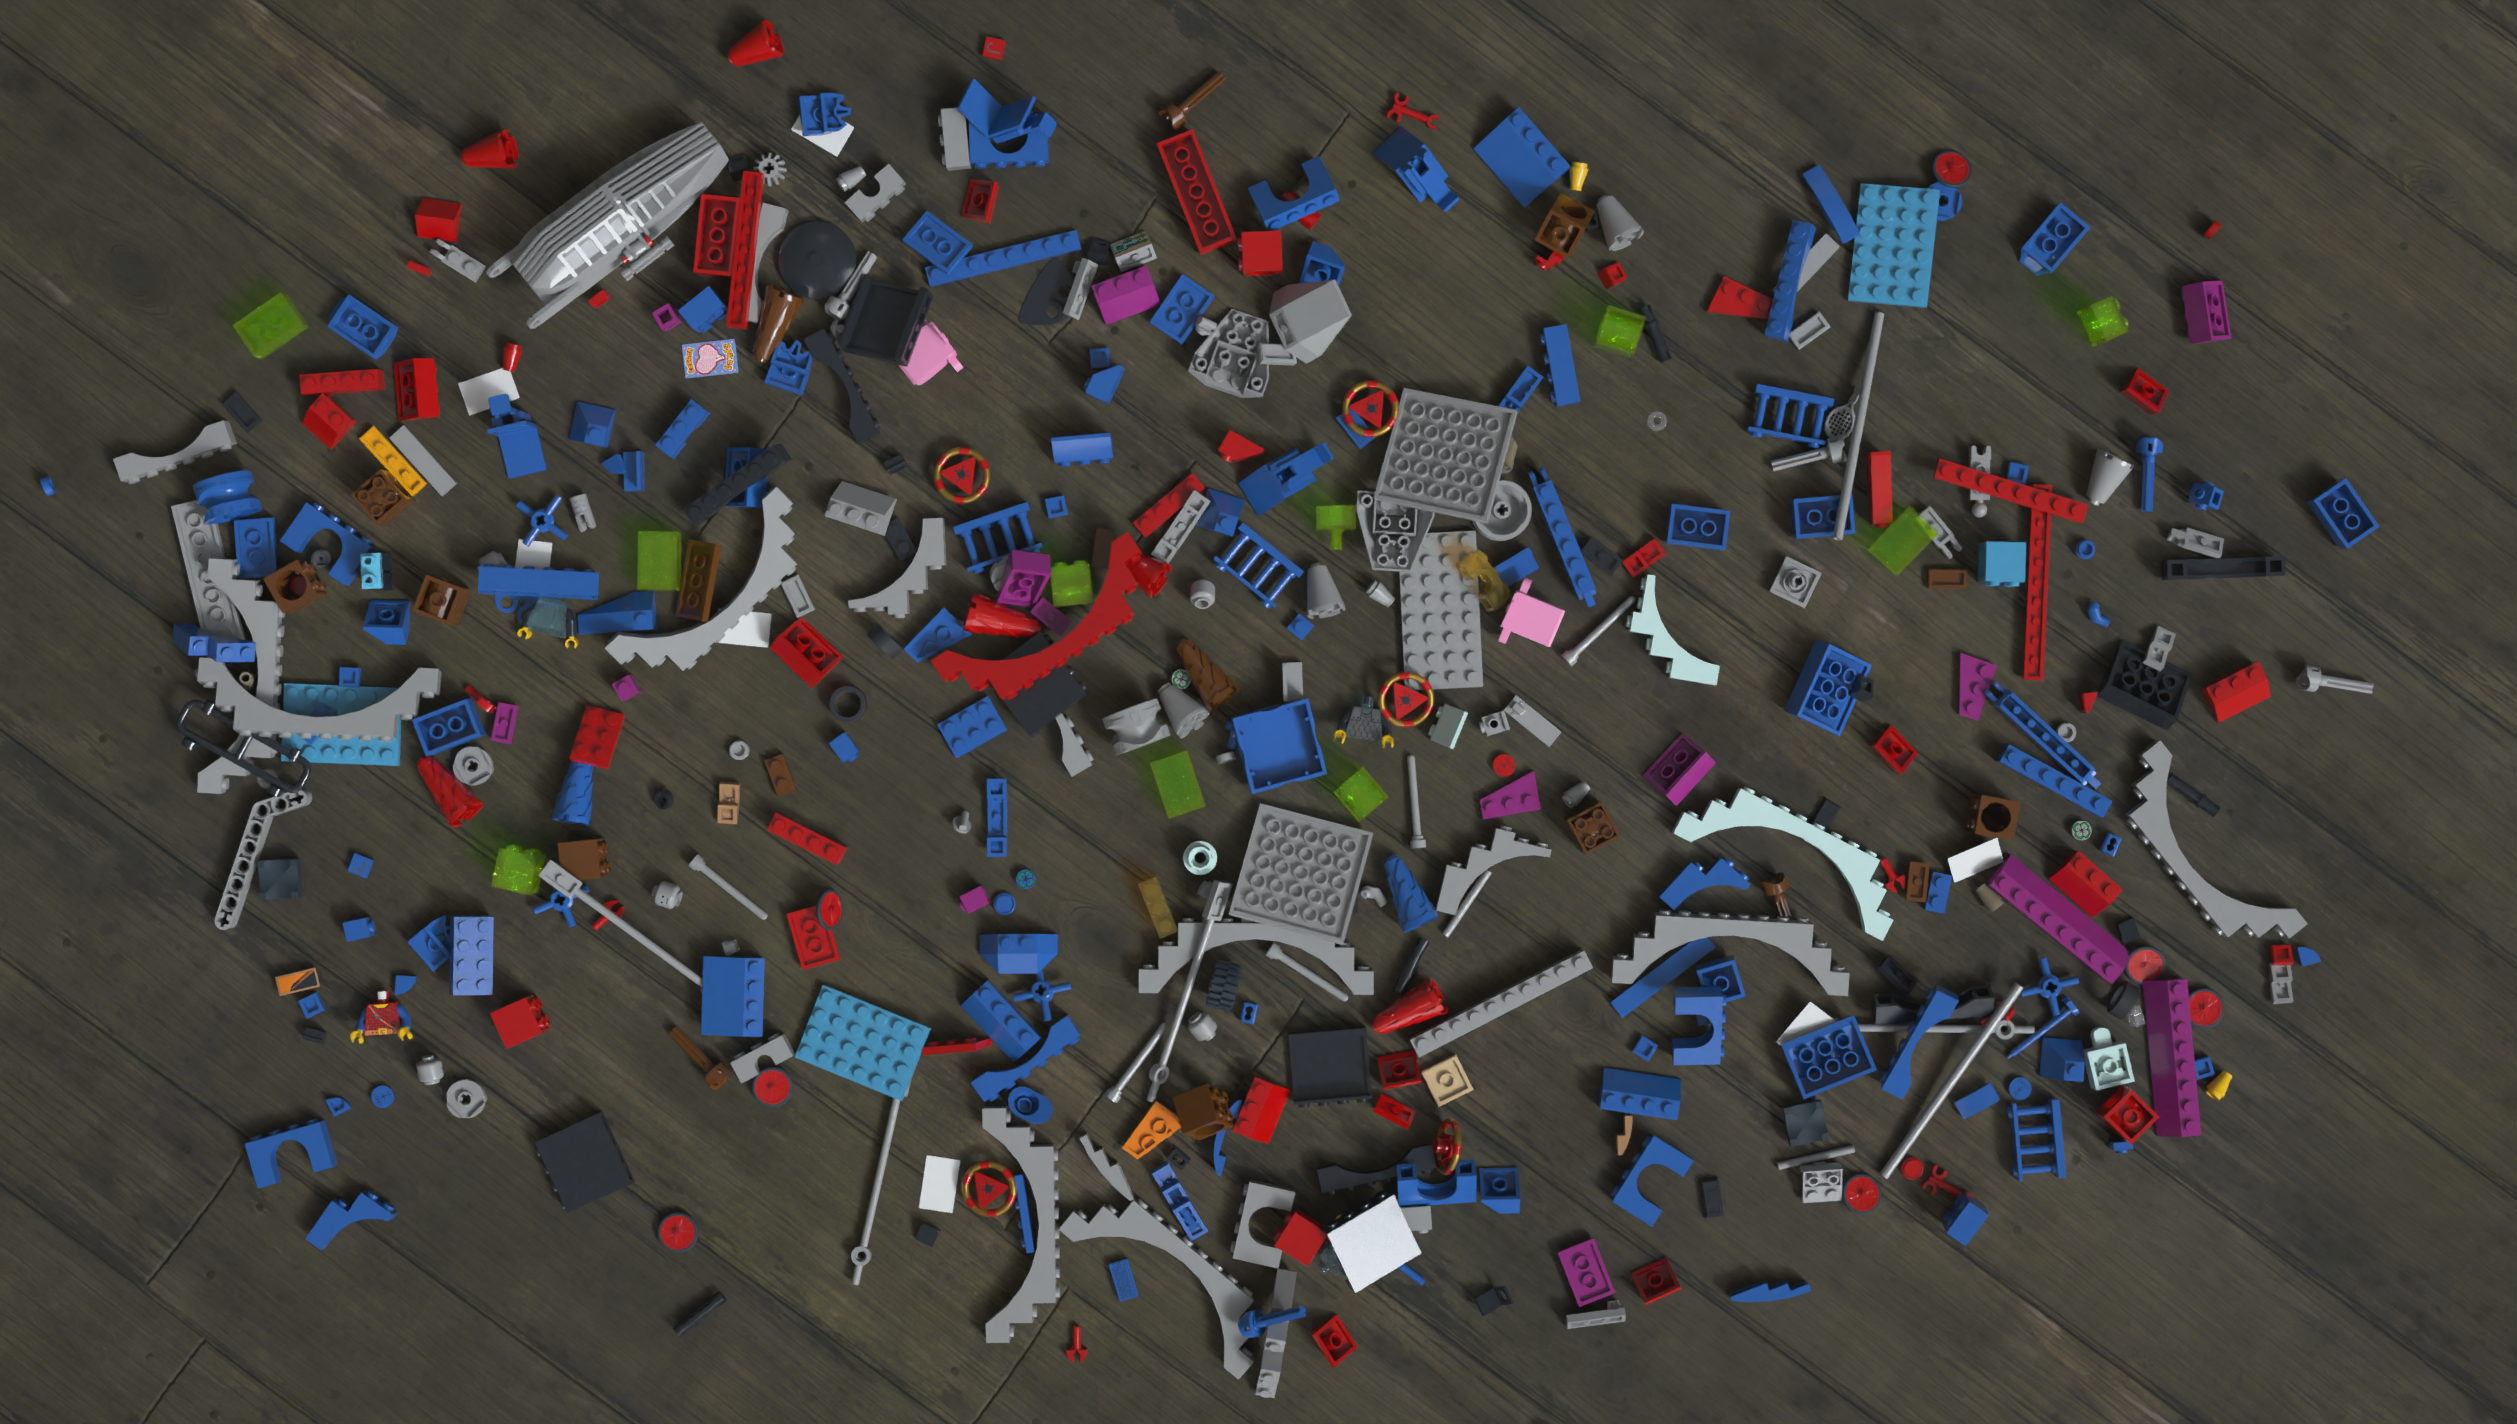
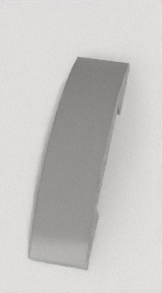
M1194 490L1151 555L1169 563L1211 501Z

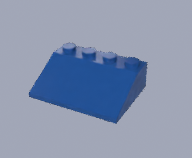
M1520 107L1473 149L1524 208L1570 168V165Z
M1815 640L1784 711L1840 736L1856 702V699L1849 696L1850 690L1857 675L1861 674L1867 677L1872 665L1831 644Z
M703 956L701 1035L762 1037L765 958L761 956Z
M1854 1015L1781 1044L1801 1099H1806L1877 1070Z

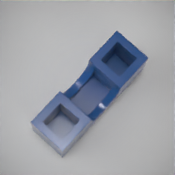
M691 399L655 446L669 457L675 459L686 445L687 438L696 428L702 425L710 415V412Z

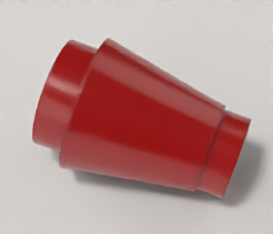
M506 342V346L503 347V370L515 372L523 352L521 351V345Z

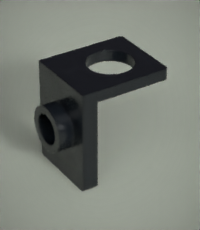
M1505 1285L1492 1287L1474 1298L1482 1316L1489 1314L1502 1305L1514 1303ZM1501 1291L1505 1294L1506 1299L1503 1298Z

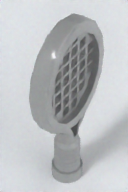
M1855 387L1849 399L1850 401L1846 405L1836 407L1827 415L1824 422V431L1828 438L1836 437L1835 433H1837V436H1841L1839 434L1841 431L1843 432L1842 438L1845 439L1853 431L1855 421L1853 406L1859 399V388Z

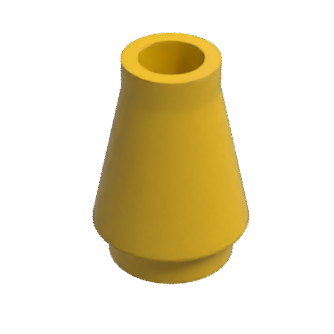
M1572 162L1569 168L1570 189L1581 191L1589 169H1587V164Z
M2222 1070L2207 1086L2206 1093L2218 1101L2224 1098L2232 1075Z

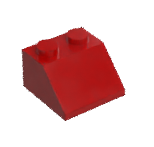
M322 393L309 407L302 424L332 450L354 426L357 420L330 395Z
M1229 430L1218 450L1221 454L1220 458L1228 463L1244 461L1262 456L1264 453L1263 448Z

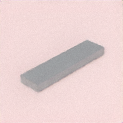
M1827 233L1810 249L1801 273L1797 292L1840 248ZM1776 286L1771 290L1774 294Z
M405 425L390 437L391 441L441 496H444L457 484Z

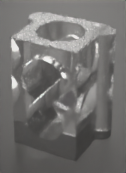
M736 939L732 941L726 940L722 943L727 956H731L734 952L740 950Z
M2134 1005L2127 1018L2130 1027H2139L2146 1023L2140 1005Z

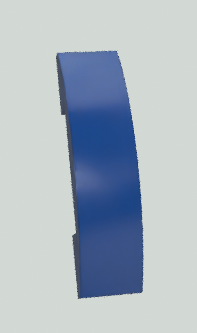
M987 779V857H1007V779Z
M1242 1098L1235 1100L1229 1107L1233 1114V1119L1237 1120ZM1226 1130L1217 1133L1215 1138L1214 1165L1218 1176H1221L1226 1160V1155L1219 1153Z

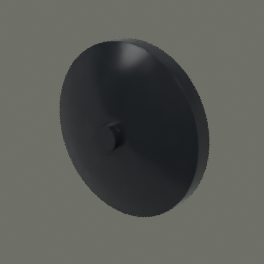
M822 221L808 222L793 229L784 239L779 251V269L785 283L795 293L807 299L825 300L829 299L830 296L835 297L843 291L857 269V253L849 236L839 227Z

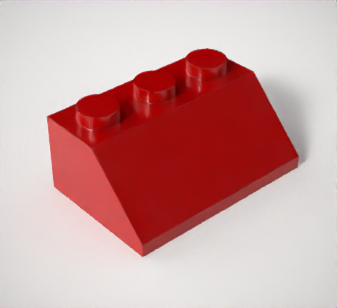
M412 358L393 363L398 421L439 417L440 406L437 396L438 385L436 384L434 358Z
M802 616L782 632L770 647L811 688L818 684L844 657Z
M2259 661L2250 662L2200 688L2217 723L2271 697L2268 678Z
M2073 850L2048 878L2049 881L2091 918L2108 907L2123 891L2120 886L2077 850Z
M1255 1074L1232 1131L1268 1144L1291 1089Z

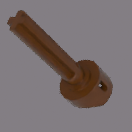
M1218 71L1180 103L1178 107L1172 103L1164 107L1159 112L1160 118L1172 123L1176 133L1187 123L1184 115L1222 84L1226 78Z
M1777 873L1768 882L1759 881L1764 896L1773 897L1778 915L1789 917V920H1793L1783 893L1789 888L1785 873Z
M674 1027L668 1035L707 1073L704 1082L710 1088L718 1090L727 1082V1076L731 1074L730 1069L723 1062L714 1065L678 1027Z

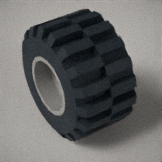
M1218 959L1208 990L1206 1006L1226 1012L1231 1011L1243 970L1242 965Z

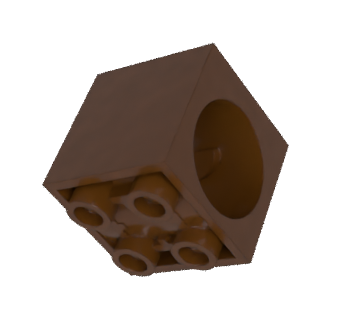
M1560 193L1540 228L1535 241L1569 259L1595 211Z
M382 469L377 471L351 494L376 525L386 527L415 502V499L389 471Z
M297 559L263 579L282 613L295 614L327 595L325 583L318 579L315 574L317 570L312 562L309 563V561ZM294 574L303 575L306 580V591L299 599L291 596L288 591V582Z
M426 575L412 612L446 625L458 626L472 590L437 576Z
M1974 794L1969 801L1971 813L1965 823V828H1968L1967 832L2014 841L2021 802ZM1996 803L2003 814L2001 824L1995 827L1994 830L1988 831L1981 822V813L1988 804Z
M1598 800L1565 818L1579 848L1585 855L1620 837L1602 801Z
M605 838L558 843L560 867L576 879H599L607 877L608 873H610L611 866L606 857V853L609 852L608 842H605Z
M1205 1084L1173 1097L1181 1130L1186 1136L1202 1140L1234 1127L1232 1122L1233 1114L1227 1104L1228 1096L1222 1089Z

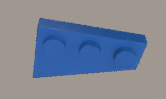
M943 607L903 650L918 663L972 635V633L963 631V625Z

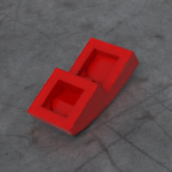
M1654 538L1622 562L1630 574L1635 577L1667 553L1658 540Z

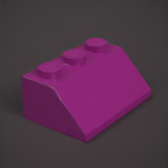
M1147 266L1092 285L1106 325L1161 305Z
M2205 281L2182 286V299L2185 304V319L2188 324L2190 343L2201 344L2232 339L2223 281Z
M1682 733L1647 770L1643 777L1677 806L1716 762L1702 748Z

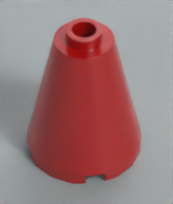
M768 20L760 22L729 48L727 56L732 65L735 64L738 67L783 56L784 47L778 34H774L772 30L775 28Z
M502 129L465 147L461 153V160L467 167L515 168L518 163L515 164V159L519 158L518 147L514 137L508 135L510 131Z
M1142 554L1139 561L1134 564L1128 563L1127 566L1138 581L1139 585L1137 586L1148 597L1153 598V595L1156 596L1168 579L1165 575L1167 572L1171 573L1172 566L1168 562Z

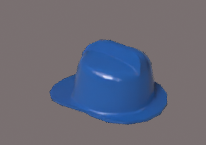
M1017 1087L1009 1094L1008 1105L1018 1118L1025 1119L1034 1124H1042L1051 1118L1053 1112L1052 1104L1045 1096L1027 1087Z

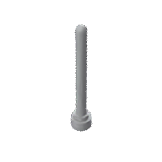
M1628 597L1573 650H1566L1561 655L1566 663L1572 667L1577 662L1578 655L1635 602V597Z
M1408 755L1407 765L1414 836L1412 841H1410L1411 849L1426 847V840L1421 836L1415 757Z
M697 854L689 864L691 869L698 872L702 871L762 920L767 918L766 912L705 865L706 862L702 856Z
M1273 942L1268 949L1266 956L1270 959L1281 960L1344 1002L1348 1000L1347 994L1284 954L1283 950L1276 943Z
M1162 1023L1118 1083L1107 1089L1105 1095L1113 1102L1117 1103L1122 1094L1121 1090L1167 1030V1023Z

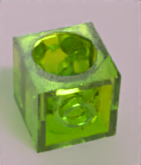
M1608 305L1604 310L1593 347L1631 358L1635 354L1646 317Z
M1085 560L1073 561L1074 565L1068 566L1066 562L1054 563V567H1051L1050 576L1054 607L1095 603L1091 565L1089 563L1086 564Z
M1363 766L1333 791L1358 822L1389 797Z
M516 844L499 848L491 887L526 895L538 893L541 877L538 875L544 867L546 855L541 854V850L538 849L522 850V846Z

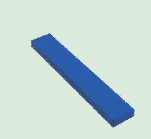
M1708 937L1688 942L1610 1003L1622 1018L1712 951L1715 946Z

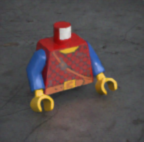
M377 991V1003H370L364 1008L357 1021L355 1031L350 1035L351 1041L354 1043V1039L359 1037V1043H363L364 1038L362 1034L364 1036L398 1034L402 1041H404V1035L407 1034V1037L412 1039L413 1035L409 1031L411 1029V1016L405 1007L400 1005L399 1001L389 1002V991Z

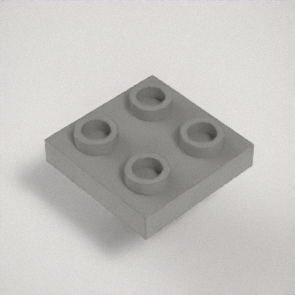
M1785 556L1769 592L1805 608L1822 573Z

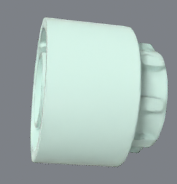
M1202 840L1192 842L1184 852V864L1194 874H1207L1216 865L1217 852L1209 842ZM1196 853H1204L1206 860L1203 863H1198L1195 860Z

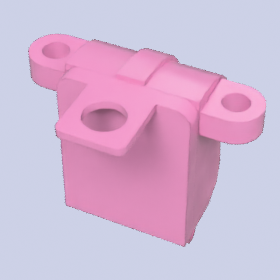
M926 319L908 366L898 365L913 385L925 383L948 363L957 372L964 368L957 360V353L949 344L947 337L939 331L933 322L928 323Z
M1525 577L1520 590L1515 591L1511 603L1507 606L1506 615L1501 624L1503 630L1498 641L1506 644L1510 632H1514L1550 647L1565 610L1527 594L1532 580Z

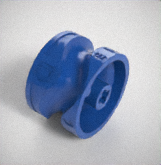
M250 470L218 475L193 485L198 506H203L208 510L204 517V525L237 520L262 510L260 499L254 494L249 493V486L254 483Z

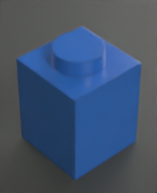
M847 732L842 733L829 743L842 762L848 761L851 763L859 757L857 753L861 750Z
M371 917L343 923L347 942L375 936L376 925L371 920Z

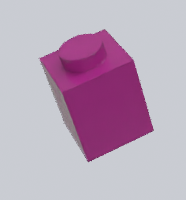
M669 303L652 312L658 325L664 332L683 323L673 305Z
M627 675L612 684L621 701H627L642 692L633 675Z
M982 885L961 895V900L959 901L962 910L967 911L968 914L991 903Z

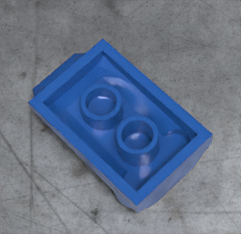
M2060 202L2023 245L2019 262L2036 276L2052 273L2091 227Z
M349 294L345 298H340L328 316L329 324L327 326L376 360L386 352L396 337L399 328Z

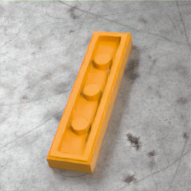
M372 426L359 438L411 496L416 495L427 484L421 475L375 426Z

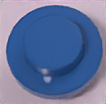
M2089 540L2079 541L2075 547L2076 555L2081 559L2091 558L2095 553L2094 544Z

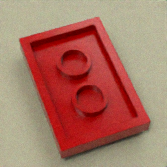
M586 706L570 755V761L608 770L623 726L625 714Z
M816 906L786 914L802 970L841 959L833 930H825L820 926L816 916Z

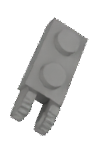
M437 238V244L448 249L447 253L443 256L432 248L429 252L441 259V262L476 283L486 266L453 245L450 246Z
M1931 506L1926 507L1913 518L1948 559H1951L1953 556L1944 545L1946 542L1950 541L1955 550H1962L1961 545L1954 538V534Z

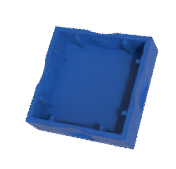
M1307 697L1230 716L1248 789L1251 794L1277 788L1288 782L1303 781L1327 774L1321 747L1316 738L1315 723Z

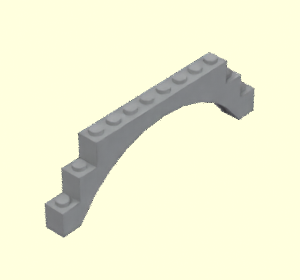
M776 484L761 497L764 519L762 544L755 566L740 591L727 605L709 617L708 622L701 621L691 627L670 633L645 635L618 631L605 644V649L621 665L624 662H630L635 657L634 653L637 652L652 668L655 665L660 666L666 660L665 656L667 655L682 671L686 668L691 669L696 664V659L700 655L704 656L710 651V645L715 641L717 643L721 641L725 636L724 632L726 630L736 627L740 622L738 619L742 615L747 616L754 609L752 606L757 601L761 603L768 596L767 592L771 588L776 589L782 583L781 579L786 574L789 576L796 570V560L782 547L783 545H789L794 540L793 535H795V532L780 517V515L783 514L785 516L791 511L793 502Z
M209 558L208 578L229 596L242 614L253 641L256 642L258 664L256 698L270 707L280 710L278 695L280 696L281 694L279 676L282 675L280 657L283 655L281 637L284 636L282 618H284L285 613H282L276 601L259 600L263 592L260 580L237 579L240 573V565L237 564L238 559ZM271 734V737L268 738L276 741V734ZM239 735L235 743L227 751L235 755L245 736ZM253 738L242 759L254 765L251 757L272 758L278 752ZM221 757L198 773L197 792L225 793L226 789L229 788V778H227V775L247 776L251 772Z
M199 658L197 681L206 688H215V685H217L215 705L221 708L223 712H233V709H235L233 729L241 736H251V733H259L261 737H271V734H279V737L291 738V735H299V738L303 739L319 736V739L323 740L339 737V740L350 741L351 738H359V741L366 742L371 741V739H379V742H391V739L397 740L398 717L402 720H412L413 717H418L420 694L424 698H434V695H440L441 671L433 668H418L398 690L382 701L357 712L330 717L295 715L270 707L248 693L236 681L224 662H215L211 658Z
M2155 740L2137 754L2140 758L2139 763L2144 769H2149V771L2131 784L2134 788L2133 793L2137 798L2143 800L2125 814L2128 818L2126 821L2131 828H2136L2139 831V838L2143 843L2151 846L2153 849L2151 852L2155 858L2163 861L2165 864L2163 867L2167 873L2173 874L2176 877L2177 881L2175 882L2180 889H2185L2188 892V899L2195 906L2198 905L2202 910L2200 911L2201 915L2207 921L2210 920L2213 923V930L2219 936L2229 937L2244 925L2243 930L2250 937L2259 938L2275 926L2273 929L2280 937L2283 936L2290 939L2308 923L2295 908H2263L2242 903L2224 895L2208 884L2190 866L2178 847L2170 827L2166 806L2167 778L2172 754L2160 740Z
M1661 909L1659 912H1654L1653 935L1644 931L1633 934L1632 957L1624 953L1612 956L1611 981L1612 983L1632 984L1652 962L1669 950L1687 942L1711 936L1747 937L1779 947L1797 958L1807 967L1828 995L1848 996L1850 973L1844 966L1835 965L1833 968H1830L1832 949L1826 942L1816 941L1815 944H1812L1814 924L1812 921H1809V918L1797 917V920H1789V917L1777 916V919H1769L1767 915H1758L1757 918H1752L1748 914H1738V917L1730 916L1729 913H1718V916L1710 915L1709 912L1691 914L1690 911H1679V913H1671V910Z
M1182 918V922H1178V945H1174V941H1163V945H1159L1158 968L1151 964L1143 965V968H1139V993H1159L1172 975L1194 958L1207 921L1206 918H1202V922H1194V918ZM1222 918V922H1214L1205 951L1233 941L1252 939L1279 941L1301 948L1321 959L1341 977L1354 995H1374V971L1370 970L1369 966H1358V970H1354V946H1350V943L1335 946L1334 942L1247 919H1241V922H1233L1232 918Z
M984 1106L982 1108L983 1129L1003 1143L1020 1163L1030 1182L1036 1200L1039 1222L1036 1253L1032 1267L1023 1285L1012 1299L986 1322V1343H1009L1011 1337H1014V1325H1011V1323H1033L1034 1317H1037V1305H1034V1303H1056L1057 1297H1060V1286H1057V1278H1060V1266H1056V1258H1060V1247H1056V1239L1060 1237L1059 1227H1056V1220L1059 1219V1208H1056L1055 1200H1059V1188H1055V1181L1059 1180V1170L1055 1169V1161H1058V1149H1055V1144H1031V1142L1035 1141V1131L1031 1130V1125H1008V1123H1011V1111H1007V1106Z
M1134 1198L1120 1216L1117 1214L1119 1211L1111 1204L1107 1206L1104 1203L1090 1221L1087 1219L1088 1215L1085 1212L1074 1209L1058 1229L1073 1242L1095 1237H1126L1145 1241L1175 1256L1201 1280L1212 1297L1221 1320L1224 1336V1368L1239 1380L1254 1362L1253 1353L1246 1347L1241 1348L1248 1338L1242 1336L1238 1328V1322L1242 1314L1254 1301L1253 1292L1246 1286L1242 1288L1238 1285V1280L1233 1275H1226L1219 1263L1216 1261L1212 1263L1207 1259L1208 1255L1202 1249H1195L1192 1246L1193 1242L1186 1236L1182 1238L1177 1234L1178 1230L1172 1224H1165L1162 1221L1163 1217L1156 1211L1152 1213L1147 1209L1148 1205L1142 1199L1137 1200Z

